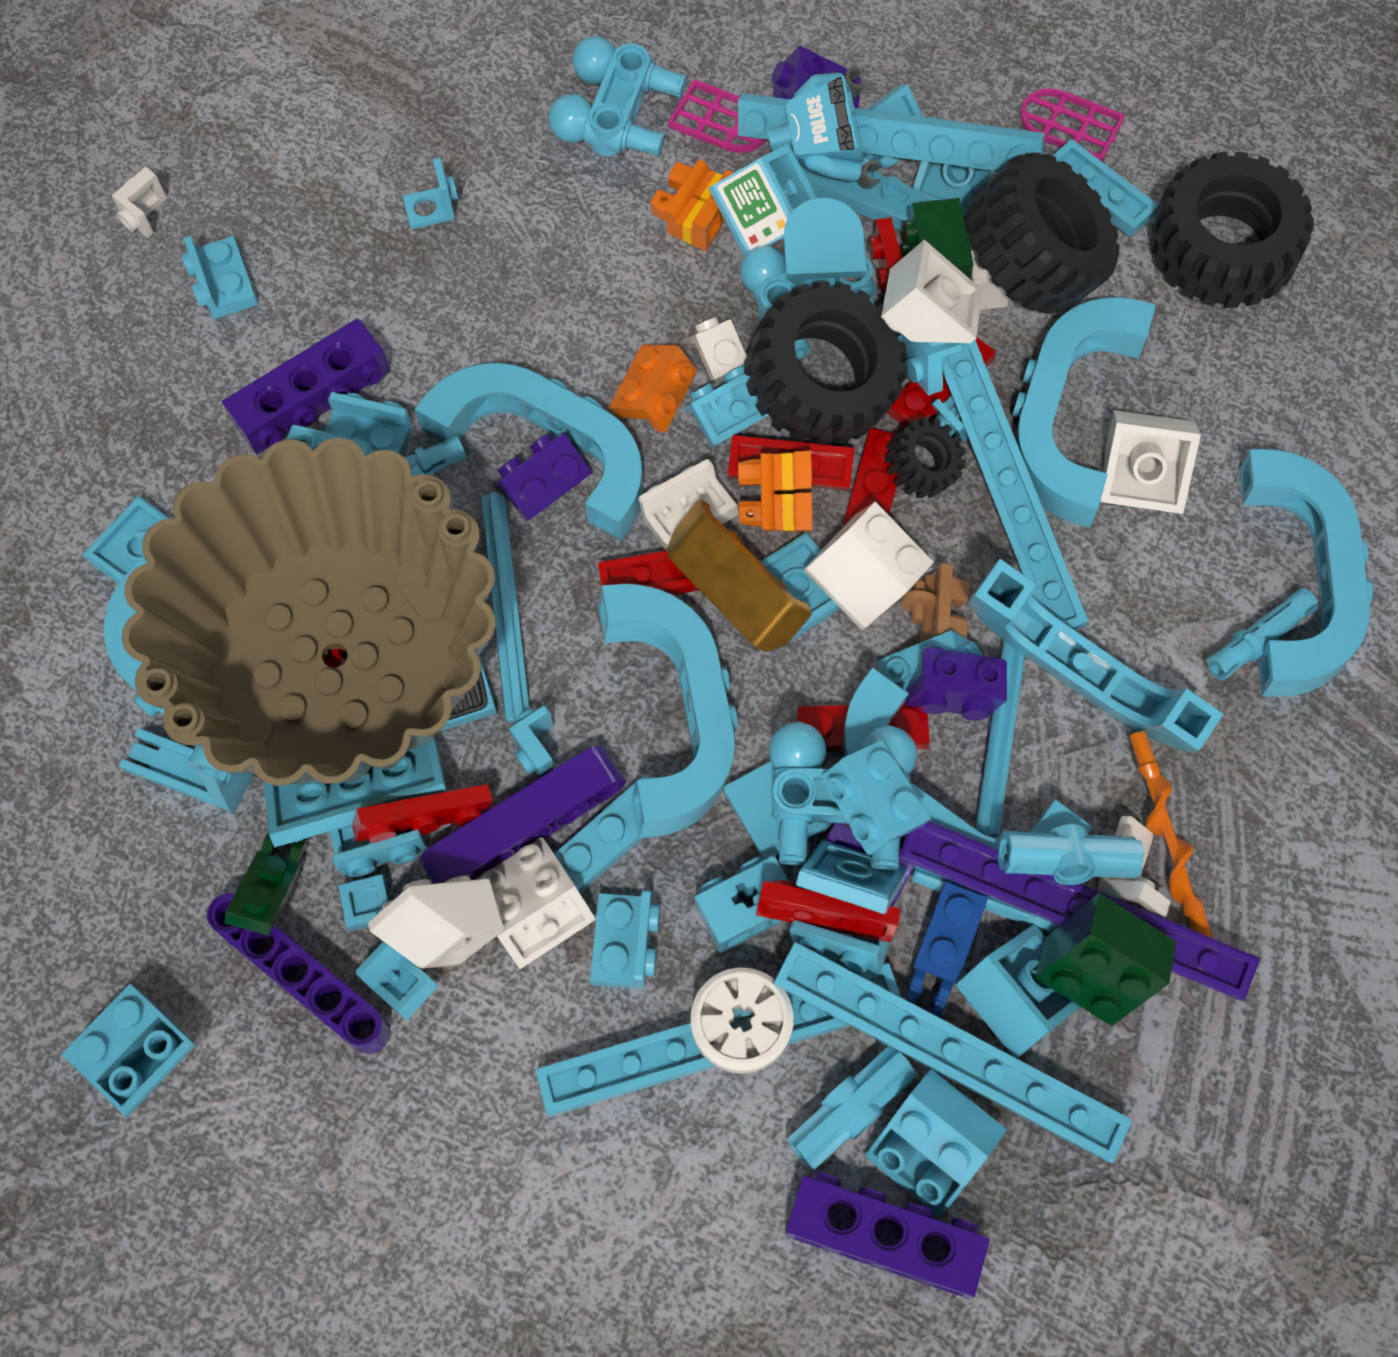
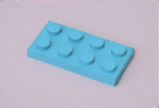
M435 736L422 747L408 748L404 758L397 766L390 769H378L371 766L369 772L363 778L356 781L344 783L315 782L280 786L264 782L269 836L275 848L350 826L353 823L356 809L447 792Z

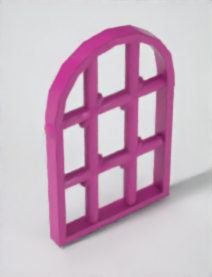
M696 79L693 80L668 121V127L731 152H751L760 148L767 141V139L738 136V112L722 107L720 101L724 98L738 104L740 96ZM698 88L716 95L713 103L692 95L694 90ZM688 100L706 107L708 111L704 118L683 110ZM715 110L734 117L736 123L732 129L713 122L711 116ZM681 115L696 121L699 126L695 130L675 121ZM707 125L725 132L727 138L723 141L702 133ZM735 136L751 144L736 145L731 144V141Z
M1049 88L1040 89L1025 99L1020 118L1022 126L1026 131L1041 132L1032 127L1027 118L1041 123L1045 127L1041 132L1045 133L1044 142L1062 148L1067 142L1049 135L1048 133L1051 128L1072 135L1071 137L1077 143L1082 139L1103 147L1104 149L1101 154L1087 150L1100 161H1103L1111 143L1115 141V136L1124 121L1125 114L1069 92ZM1052 96L1060 98L1056 105L1040 97ZM1065 101L1089 109L1087 116L1067 109L1064 106ZM1033 102L1049 108L1053 113L1048 120L1025 111L1026 107ZM1062 113L1080 120L1079 122L1082 125L1079 131L1058 124V121H1056L1058 114ZM1094 113H1100L1118 120V122L1113 127L1095 120L1096 118L1093 117ZM1090 124L1111 132L1108 141L1105 142L1087 135L1088 133L1085 132L1087 126Z

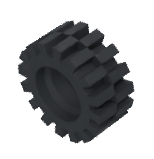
M929 417L912 421L891 438L893 440L886 447V450L890 452L885 455V463L893 464L887 469L889 476L896 473L898 479L893 483L897 487L905 484L904 493L909 496L916 491V498L922 499L927 495L928 498L934 497L954 484L963 474L960 470L965 467L966 460L959 458L966 454L965 448H957L956 446L961 439L958 434L953 438L949 435L953 428L948 424L940 428L941 420L936 418L929 422ZM916 445L924 447L931 453L935 461V471H930L920 464L915 453Z

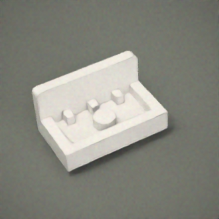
M709 459L686 468L679 475L660 485L651 487L639 497L643 520L665 550L675 528L698 499L710 504L712 515L721 524L739 515L737 504L716 479L714 465Z

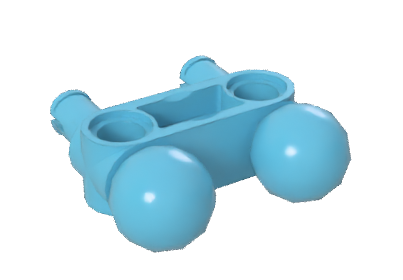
M591 36L581 40L574 48L572 56L574 70L579 79L590 85L601 84L593 106L587 99L578 94H566L554 101L548 114V122L554 135L566 143H577L584 140L585 143L590 144L591 149L601 156H614L629 148L652 154L659 158L664 145L665 133L635 125L634 122L646 92L653 90L681 99L685 91L687 75L656 66L654 58L650 57L648 52L637 44L629 43L615 48L612 42L601 36Z
M769 245L754 247L746 253L740 264L741 281L749 292H752L758 305L760 321L768 309L772 307L773 304L771 302L776 301L783 293H790L794 287L804 283L808 284L811 288L815 281H829L830 287H835L838 282L851 285L850 291L857 294L860 290L872 296L870 301L875 304L873 297L877 287L872 278V263L866 256L865 277H853L859 280L857 282H850L844 278L786 280L784 255L780 250ZM806 338L795 341L797 360L806 357L810 353L811 348Z
M793 722L782 726L775 732L768 748L770 760L776 769L773 776L772 817L780 823L779 863L804 865L806 862L808 824L813 822L849 823L837 803L830 797L827 786L822 780V775L829 770L819 769L824 763L827 752L824 738L810 724ZM893 726L879 727L868 733L861 744L860 750L883 739L911 785L909 774L915 768L918 757L916 744L911 736L904 730ZM792 785L802 786L807 791L808 798L802 804H790L783 797L785 789ZM900 838L888 843L878 852L872 854V868L882 870H895L899 868Z

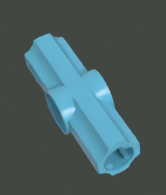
M1066 824L1058 826L1048 833L1003 831L999 838L997 857L999 868L1004 869L1005 873L1053 875L1055 881L1059 884L1077 885L1090 880L1092 877L1137 878L1142 872L1144 849L1141 840H1136L1135 837L1088 835L1086 829L1081 825Z
M888 1046L854 1078L849 1076L821 1102L822 1107L792 1132L786 1139V1142L798 1158L814 1172L850 1138L854 1140L883 1113L882 1108L910 1085L918 1074L899 1051Z

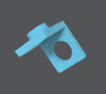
M440 158L433 159L439 188L403 196L411 229L455 220L451 200L458 199L453 176L445 177ZM422 201H431L436 205L435 211L428 216H420L414 210L416 205Z

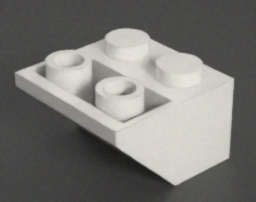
M469 876L455 877L439 884H431L428 879L411 882L403 887L404 892L394 900L385 903L382 906L383 910L368 922L371 933L420 969L459 965L504 931L490 880H470Z

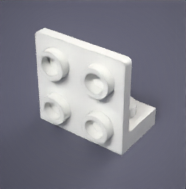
M539 838L531 844L524 846L512 857L484 872L476 879L490 880L504 931L497 935V937L519 969H522L596 920L544 838Z

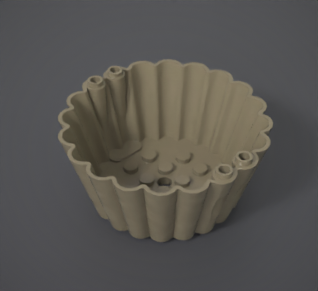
M331 438L320 443L314 450L299 440L285 439L269 447L262 459L247 454L229 457L218 467L215 472L214 482L200 481L191 483L183 488L174 501V518L159 521L152 525L145 533L142 550L148 563L137 567L128 576L125 583L124 596L128 605L136 613L127 620L122 630V643L125 651L132 658L142 662L136 672L134 682L138 695L144 702L165 709L163 724L165 731L171 739L180 744L203 747L204 755L209 764L220 771L256 773L265 783L280 786L315 782H351L363 778L369 772L371 766L378 769H390L397 766L404 758L408 748L415 749L424 746L445 726L450 718L451 711L476 684L481 672L478 656L492 638L496 628L495 615L491 607L485 603L495 583V571L491 562L486 557L475 552L480 534L477 522L470 514L464 511L449 509L451 501L450 492L442 480L433 475L426 474L411 476L409 463L405 457L395 451L378 450L365 456L360 446L352 440L345 438ZM342 649L347 651L348 657L346 662L339 667L332 668L325 664V657L328 654V650Z

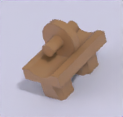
M940 563L938 565V572L926 575L923 581L918 580L913 585V591L906 592L900 598V607L911 613V622L920 624L919 643L950 630L963 637L967 636L968 621L966 618L952 615L950 612L951 606L961 607L967 602L970 582L952 576L953 565Z

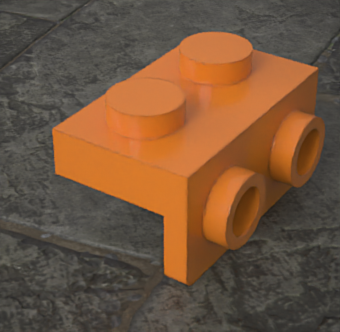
M641 345L608 408L617 418L647 419L657 432L665 433L690 387L697 369L678 345Z

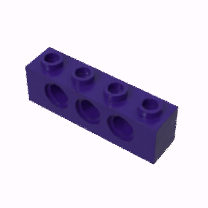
M356 318L221 402L234 426L257 455L288 436L292 425L307 427L318 416L330 410L331 406L328 399L331 392L343 395L346 393L355 394L367 386L378 383L384 375L391 371L383 349L362 322ZM348 366V367L345 368V369L338 370V369H340V368H342V367ZM314 387L311 390L305 391L307 388ZM280 408L275 412H271L273 409Z
M814 1171L812 1178L803 1175L785 1237L968 1300L975 1298L990 1238L979 1235L980 1226L957 1218H952L951 1225L932 1219L934 1211L913 1203L906 1202L904 1209L887 1204L888 1196L873 1189L860 1187L857 1194L840 1188V1179L822 1172ZM836 1204L848 1206L854 1214L853 1226L847 1230L834 1228L828 1220V1210ZM880 1220L893 1221L900 1230L898 1244L894 1246L882 1245L875 1237V1224ZM935 1235L944 1241L947 1252L942 1262L929 1261L923 1255L921 1244L924 1237Z

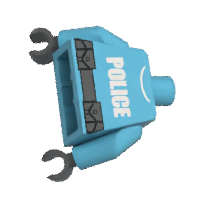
M851 67L844 76L841 73L812 75L794 94V97L785 103L788 124L769 128L768 137L772 151L789 143L790 147H793L795 157L801 166H806L808 170L833 179L857 181L862 188L871 189L881 181L870 178L867 170L871 172L877 171L880 168V164L875 160H871L863 166L859 163V161L864 160L853 98L860 94L865 84H855L852 82L860 74L859 69Z

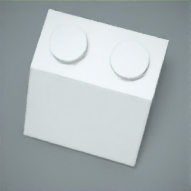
M923 240L890 269L881 317L893 331L900 332L911 342L971 343L977 337L983 290L928 242Z
M1113 410L1103 466V473H1107L1108 476L1100 502L1183 514L1201 437L1196 422Z
M873 502L856 513L803 571L863 630L908 592L934 562L876 502Z

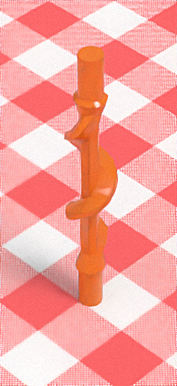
M1147 732L1133 733L1129 738L1138 762L1137 770L1146 779L1155 806L1154 810L1145 820L1146 828L1155 835L1165 837L1174 864L1169 881L1171 896L1183 906V915L1187 916L1191 930L1213 938L1205 914L1204 904L1199 898L1195 897L1185 867L1186 862L1193 854V846L1176 836L1166 807V800L1172 792V785L1160 774Z

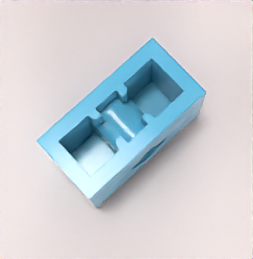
M775 855L766 860H763L762 857H757L746 862L738 869L739 874L725 881L722 877L715 878L699 888L700 894L694 896L695 908L720 954L784 922L755 916L763 881H789ZM743 894L747 900L753 898V906L747 908L744 903L738 904L737 896Z

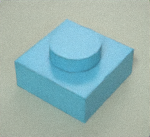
M382 874L338 885L345 924L349 932L369 927L368 922L383 910L382 906L390 901L386 879Z

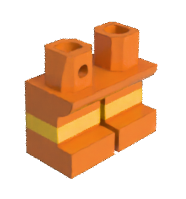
M698 159L694 167L676 162L668 176V186L678 191L673 195L661 189L657 190L651 199V213L666 221L668 234L707 252L723 227V223L725 224L726 222L708 188L735 172L726 169L723 175L709 170V166L701 159Z
M811 450L782 454H761V459H752L738 463L739 486L761 485V501L739 502V524L762 527L763 532L813 533L812 493L775 494L776 492L812 491Z

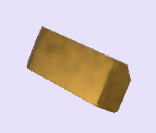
M698 499L672 534L666 549L669 559L754 647L764 652H769L787 645L811 617L812 613L809 605L794 598L787 591L788 586L781 579L777 580L740 542L741 538L734 531L729 532L712 515L710 504Z

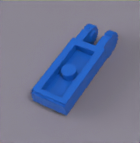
M945 881L913 967L916 968L905 998L906 1001L915 1004L919 1000L926 973L941 978L943 981L939 992L935 994L931 1014L938 1017L942 1016L953 983L957 984L986 907L987 897Z

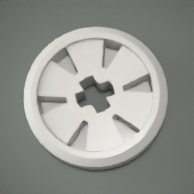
M732 968L714 975L700 988L691 1009V1030L698 1049L713 1065L732 1073H752L770 1066L784 1053L791 1039L794 1016L787 993L773 984L774 978L756 969ZM742 1009L743 1014L750 1011L754 1015L750 1020V1030L743 1032L741 1027L734 1030L730 1026L734 1021L733 1012L735 1010Z

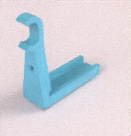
M137 729L135 737L140 741L158 747L159 750L157 751L135 742L128 758L148 766L149 769L125 759L121 760L118 767L125 772L235 814L253 777L251 773H229L217 770L209 764L204 755L203 747L195 746L192 749L143 729Z

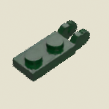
M268 832L261 851L257 850L226 911V924L270 936L299 875L300 864L307 848L308 838L293 842L288 859L275 856L279 846L274 848Z

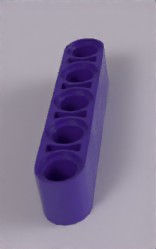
M592 746L428 848L419 858V862L433 884L445 883L459 876H469L470 880H476L484 872L512 857L524 846L531 844L539 838H548L608 800L623 788L626 780L603 746Z
M226 893L219 895L210 903L206 916L212 929L355 1050L362 1054H374L386 1046L390 1037V1029L388 1023L379 1012L276 926H274L270 936L236 926L224 927L225 914L235 894ZM274 937L272 949L266 954L257 955L258 944L265 938ZM306 964L308 966L306 976L299 982L290 983L289 975L292 969L298 965ZM332 992H341L342 997L339 1005L334 1010L323 1011L322 1003L324 998ZM365 1020H375L376 1026L373 1034L367 1039L357 1040L355 1034L358 1025Z

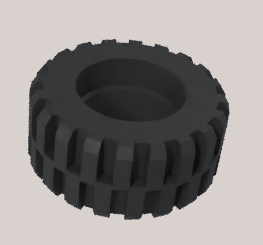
M1040 152L1025 153L1014 157L973 193L972 199H970L966 226L967 232L971 233L969 242L972 250L977 251L979 256L977 261L982 269H986L992 276L990 280L996 287H1002L1006 291L1008 298L1012 301H1020L1022 307L1030 311L1038 310V313L1054 314L1069 310L1109 280L1118 262L1119 244L1116 243L1118 237L1116 226H1112L1110 221L1112 216L1108 208H1104L1101 203V196L1095 189L1092 190L1087 184L1088 180L1081 173L1076 174L1072 170V166L1065 161L1058 162L1055 156L1041 154Z
M1227 152L1212 154L1209 160L1204 156L1192 161L1190 167H1182L1175 174L1173 181L1168 183L1153 222L1150 246L1152 253L1156 255L1154 262L1160 272L1166 271L1165 279L1174 288L1177 285L1182 288L1184 296L1191 300L1195 296L1204 300L1202 304L1212 307L1215 306V303L1224 304V308H1238L1240 303H1244L1245 306L1259 304L1262 298L1270 299L1279 293L1281 287L1286 286L1293 277L1311 240L1310 235L1314 228V218L1310 214L1312 206L1308 196H1302L1304 189L1297 179L1291 180L1288 177L1289 171L1281 165L1277 168L1270 165V159L1259 156L1258 159L1248 157L1249 153L1236 152L1234 156H1227ZM1213 216H1226L1237 219L1251 227L1261 242L1249 245L1225 242L1212 235L1200 220Z
M815 281L811 288L805 283L794 287L790 293H783L774 302L749 339L746 348L748 356L744 360V373L746 376H751L746 383L748 393L751 397L757 396L759 401L755 407L761 416L768 414L773 419V422L770 424L779 432L783 428L791 432L790 439L797 442H803L805 438L811 439L813 444L827 445L831 440L832 445L839 446L847 444L851 438L858 439L875 426L890 410L903 390L902 383L907 378L908 366L903 361L908 355L906 344L898 341L901 333L893 331L881 317L882 304L877 307L870 301L872 296L862 290L858 294L850 291L851 285L838 282L835 287H830L829 281ZM815 338L836 346L847 357L853 368L855 389L850 391H832L814 383L803 372L797 361L795 341Z

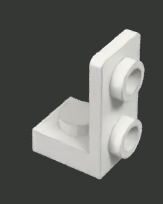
M1122 816L1114 836L1135 837L1136 840H1141L1144 849L1143 871L1153 840V833L1132 816ZM1142 872L1137 878L1100 877L1097 891L1166 918L1171 901L1155 890L1153 882L1142 878Z

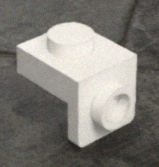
M145 167L134 177L130 178L112 197L119 209L116 215L121 223L131 232L137 229L149 238L154 232L146 216L164 202L167 197L156 174Z
M713 317L695 326L697 334L688 337L691 345H696L710 380L717 379L744 365V360L747 356L731 319L719 323L717 317Z

